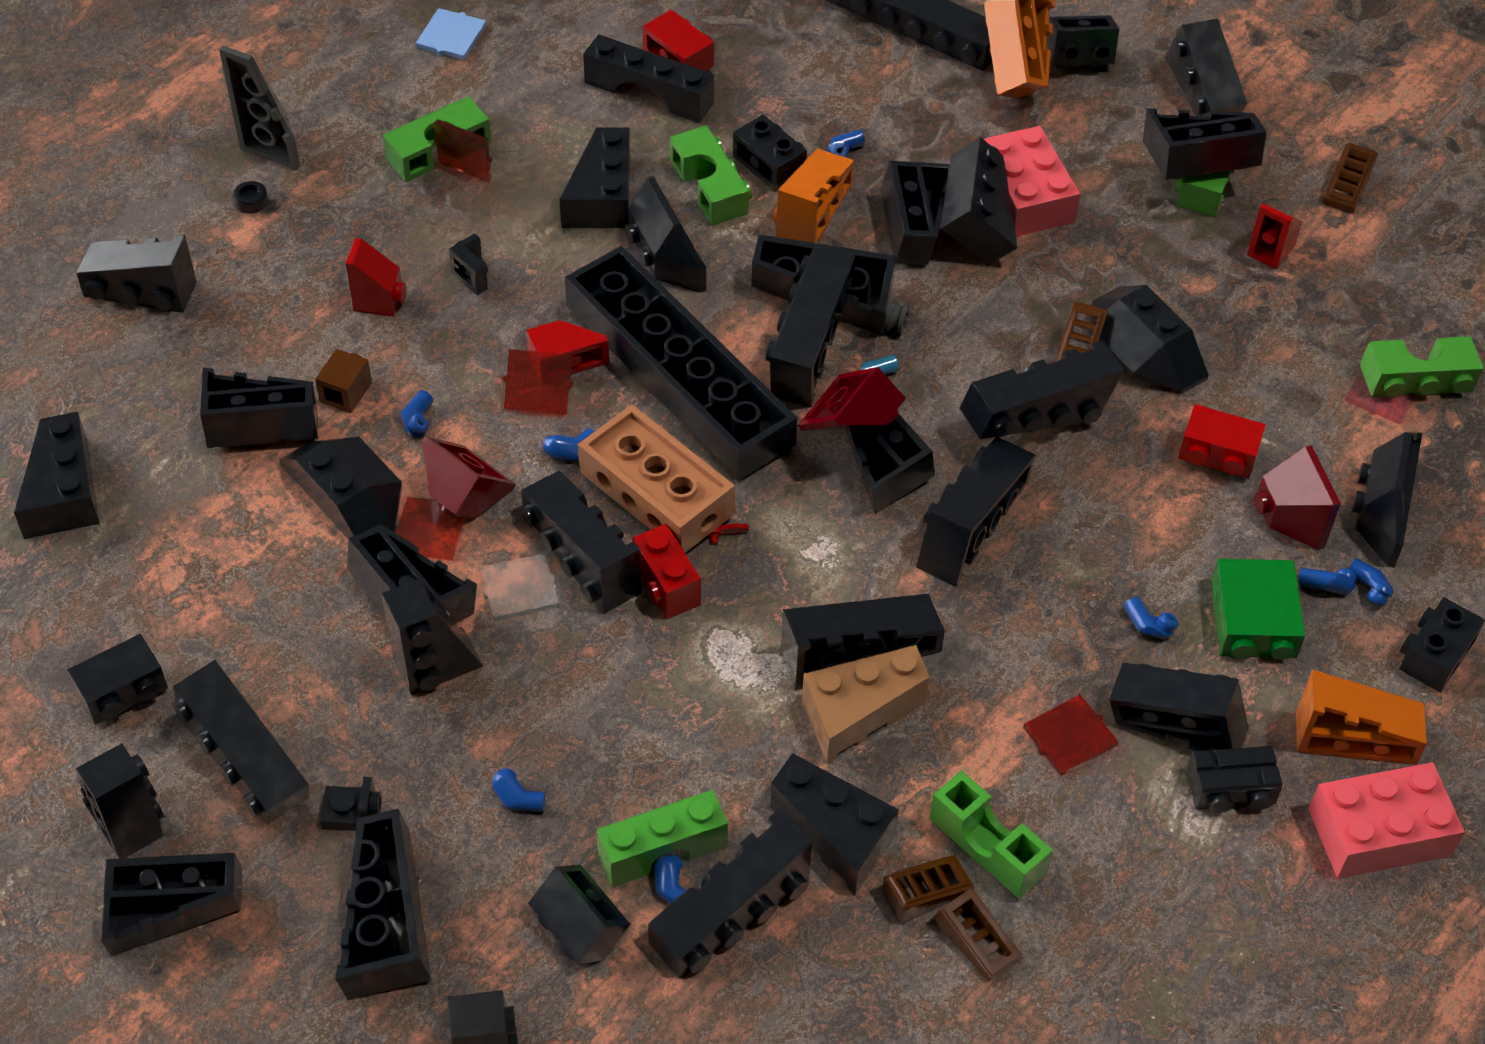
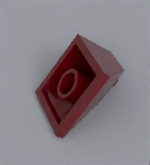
M879 367L842 373L838 375L797 426L801 431L887 426L898 416V408L905 401L906 397Z
M425 437L422 442L429 495L441 503L439 509L455 519H458L459 516L476 518L513 491L516 486L515 483L465 445Z
M1312 445L1302 448L1262 476L1258 492L1254 496L1256 510L1259 514H1263L1269 528L1317 550L1325 549L1341 503Z

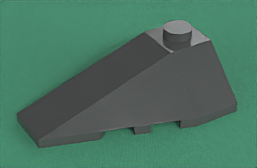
M223 45L219 52L240 149L297 170L300 167L296 142L283 106L253 56Z

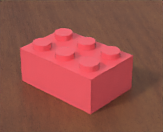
M1041 126L984 139L991 146L996 147L1004 156L1016 237L1075 222L1080 192Z
M1433 762L1318 784L1308 808L1337 879L1451 857L1465 833Z

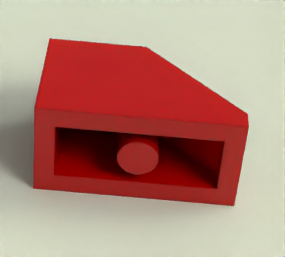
M1262 203L1259 207L1247 255L1278 269L1296 245L1302 221Z
M355 238L345 263L353 310L394 317L398 304L404 303L407 291L406 283L401 280L400 267L363 239Z
M561 320L526 330L528 354L542 383L609 364L608 339L604 334Z

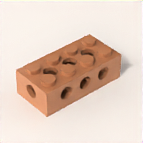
M633 404L577 444L580 473L650 530L667 524L684 553L736 514L735 485Z

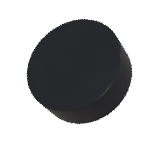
M243 182L233 191L234 204L240 212L247 214L257 213L268 204L267 190L259 182Z

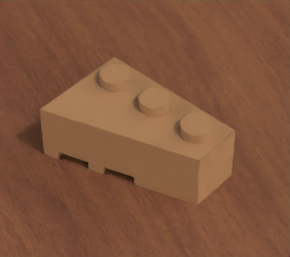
M916 645L804 674L802 701L827 764L835 760L838 753L852 744L859 745L867 740L868 734L884 724L889 726L926 703L930 676Z

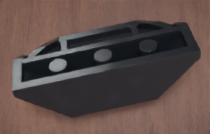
M654 175L648 176L629 207V224L625 225L627 238L631 244H636L642 266L649 267L655 279L699 293L706 291V266L659 187Z
M1147 285L1119 286L1092 300V306L1108 310L1100 341L1103 340L1121 366L1133 378L1155 386L1171 388V391L1177 394H1182L1208 380L1209 374L1192 329ZM1090 316L1089 323L1096 324L1098 318ZM1088 330V333L1092 336L1094 331Z
M1417 431L1404 432L1374 449L1369 464L1362 463L1357 484L1363 485L1362 491L1357 490L1352 505V512L1358 513L1355 529L1387 566L1395 568L1404 546L1423 433Z
M359 436L309 441L279 459L280 465L347 538L380 524L393 532L396 531L402 481Z

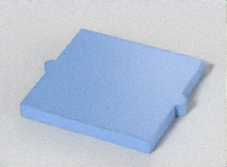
M438 8L418 38L416 48L437 53V56L445 55L464 61L487 26L486 20L467 16L464 12L456 13Z

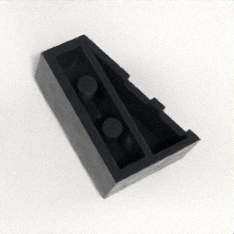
M596 127L559 199L561 228H625V225L629 224L630 127Z
M78 411L40 419L14 510V515L24 539L100 524L88 443Z
M380 524L348 538L347 570L384 615L385 610L381 593L417 579L422 581L437 598L441 607L451 614L455 622L474 614L477 584L468 578L463 581L448 572V566L438 560L434 563L419 553V547Z
M794 753L790 755L771 783L770 808L774 812L780 809L812 842V847L821 856V861L829 869L832 867L847 883L846 887L856 895L895 836L899 809Z
M216 853L106 859L101 942L111 957L240 910L243 869L236 854Z

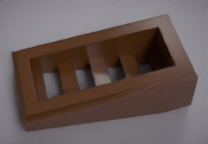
M1347 143L1327 187L1322 203L1354 213L1372 174L1378 153L1352 143ZM1335 189L1352 194L1353 197L1336 192Z
M1074 301L1054 362L1063 359L1062 354L1076 349L1079 354L1091 350V343L1100 341L1108 310ZM1078 313L1098 318L1097 323L1093 324L1078 320ZM1074 326L1094 331L1092 337L1073 332ZM1070 339L1089 344L1088 350L1069 345Z
M955 854L894 872L883 877L882 892L901 924L952 902L971 888L975 890L973 883ZM951 869L959 884L952 886L944 872ZM937 876L943 889L938 890L931 877ZM923 881L929 893L923 894L918 883ZM910 888L915 897L909 899L904 889Z
M973 888L944 906L933 917L942 931L988 981L1023 957ZM966 911L970 917L960 923L956 916ZM976 923L981 930L970 936L966 930ZM988 936L993 942L980 950L976 943ZM999 948L1005 955L990 964L986 957Z

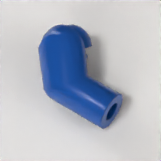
M862 130L832 137L827 151L847 158L850 149L865 145V137Z
M420 390L401 411L400 416L404 429L414 437L423 436L429 428V420L425 419L424 412L433 403V398L427 391Z
M586 428L576 438L562 435L549 436L543 442V450L552 458L576 461L579 459L577 444L594 431Z
M1355 558L1349 569L1355 573L1356 580L1371 587L1367 594L1368 601L1379 607L1385 606L1387 599L1393 596V587L1380 570Z
M1302 567L1298 578L1299 586L1320 589L1343 596L1355 589L1356 581L1355 573L1346 568L1339 569L1337 572Z
M1138 596L1128 599L1123 605L1136 629L1142 634L1166 639L1173 636L1174 630L1178 628L1179 622L1174 614L1163 612L1159 617L1150 615Z
M508 768L499 770L493 776V791L507 809L544 812L545 792L524 790L517 780L515 772Z
M674 854L661 856L654 865L655 891L657 895L669 904L686 891L679 885V869L683 868V863Z

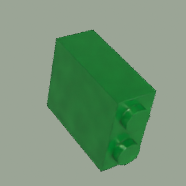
M1218 558L1211 584L1220 656H1234L1240 659L1249 657H1273L1279 660L1297 658L1305 638L1294 560Z

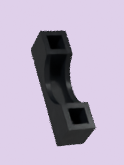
M599 34L583 53L584 81L586 84L612 93L620 84L625 82L643 84L660 95L667 104L671 114L697 123H701L714 104V74Z

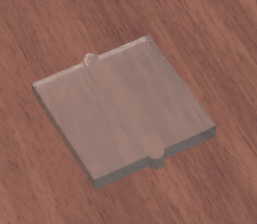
M546 554L480 567L485 586L483 597L489 601L493 621L559 608V601L554 587L556 577L551 575Z

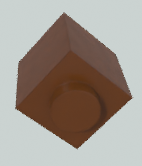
M336 349L315 378L319 401L352 413L372 384L368 360L358 354H350Z

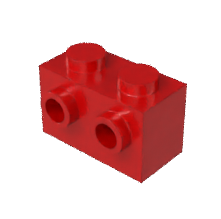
M672 9L642 26L643 50L703 71H707L714 66V41Z
M1194 404L1178 459L1249 479L1266 424Z
M667 524L632 537V542L641 550V579L646 585L650 599L654 604L657 603L665 618L670 619L700 606L701 578Z

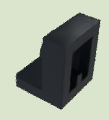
M474 233L449 248L451 273L472 292L479 295L488 289V267L482 259L480 237Z
M363 777L362 787L326 786L320 820L322 830L356 831L358 818L381 813L382 795L381 791H375L372 777Z

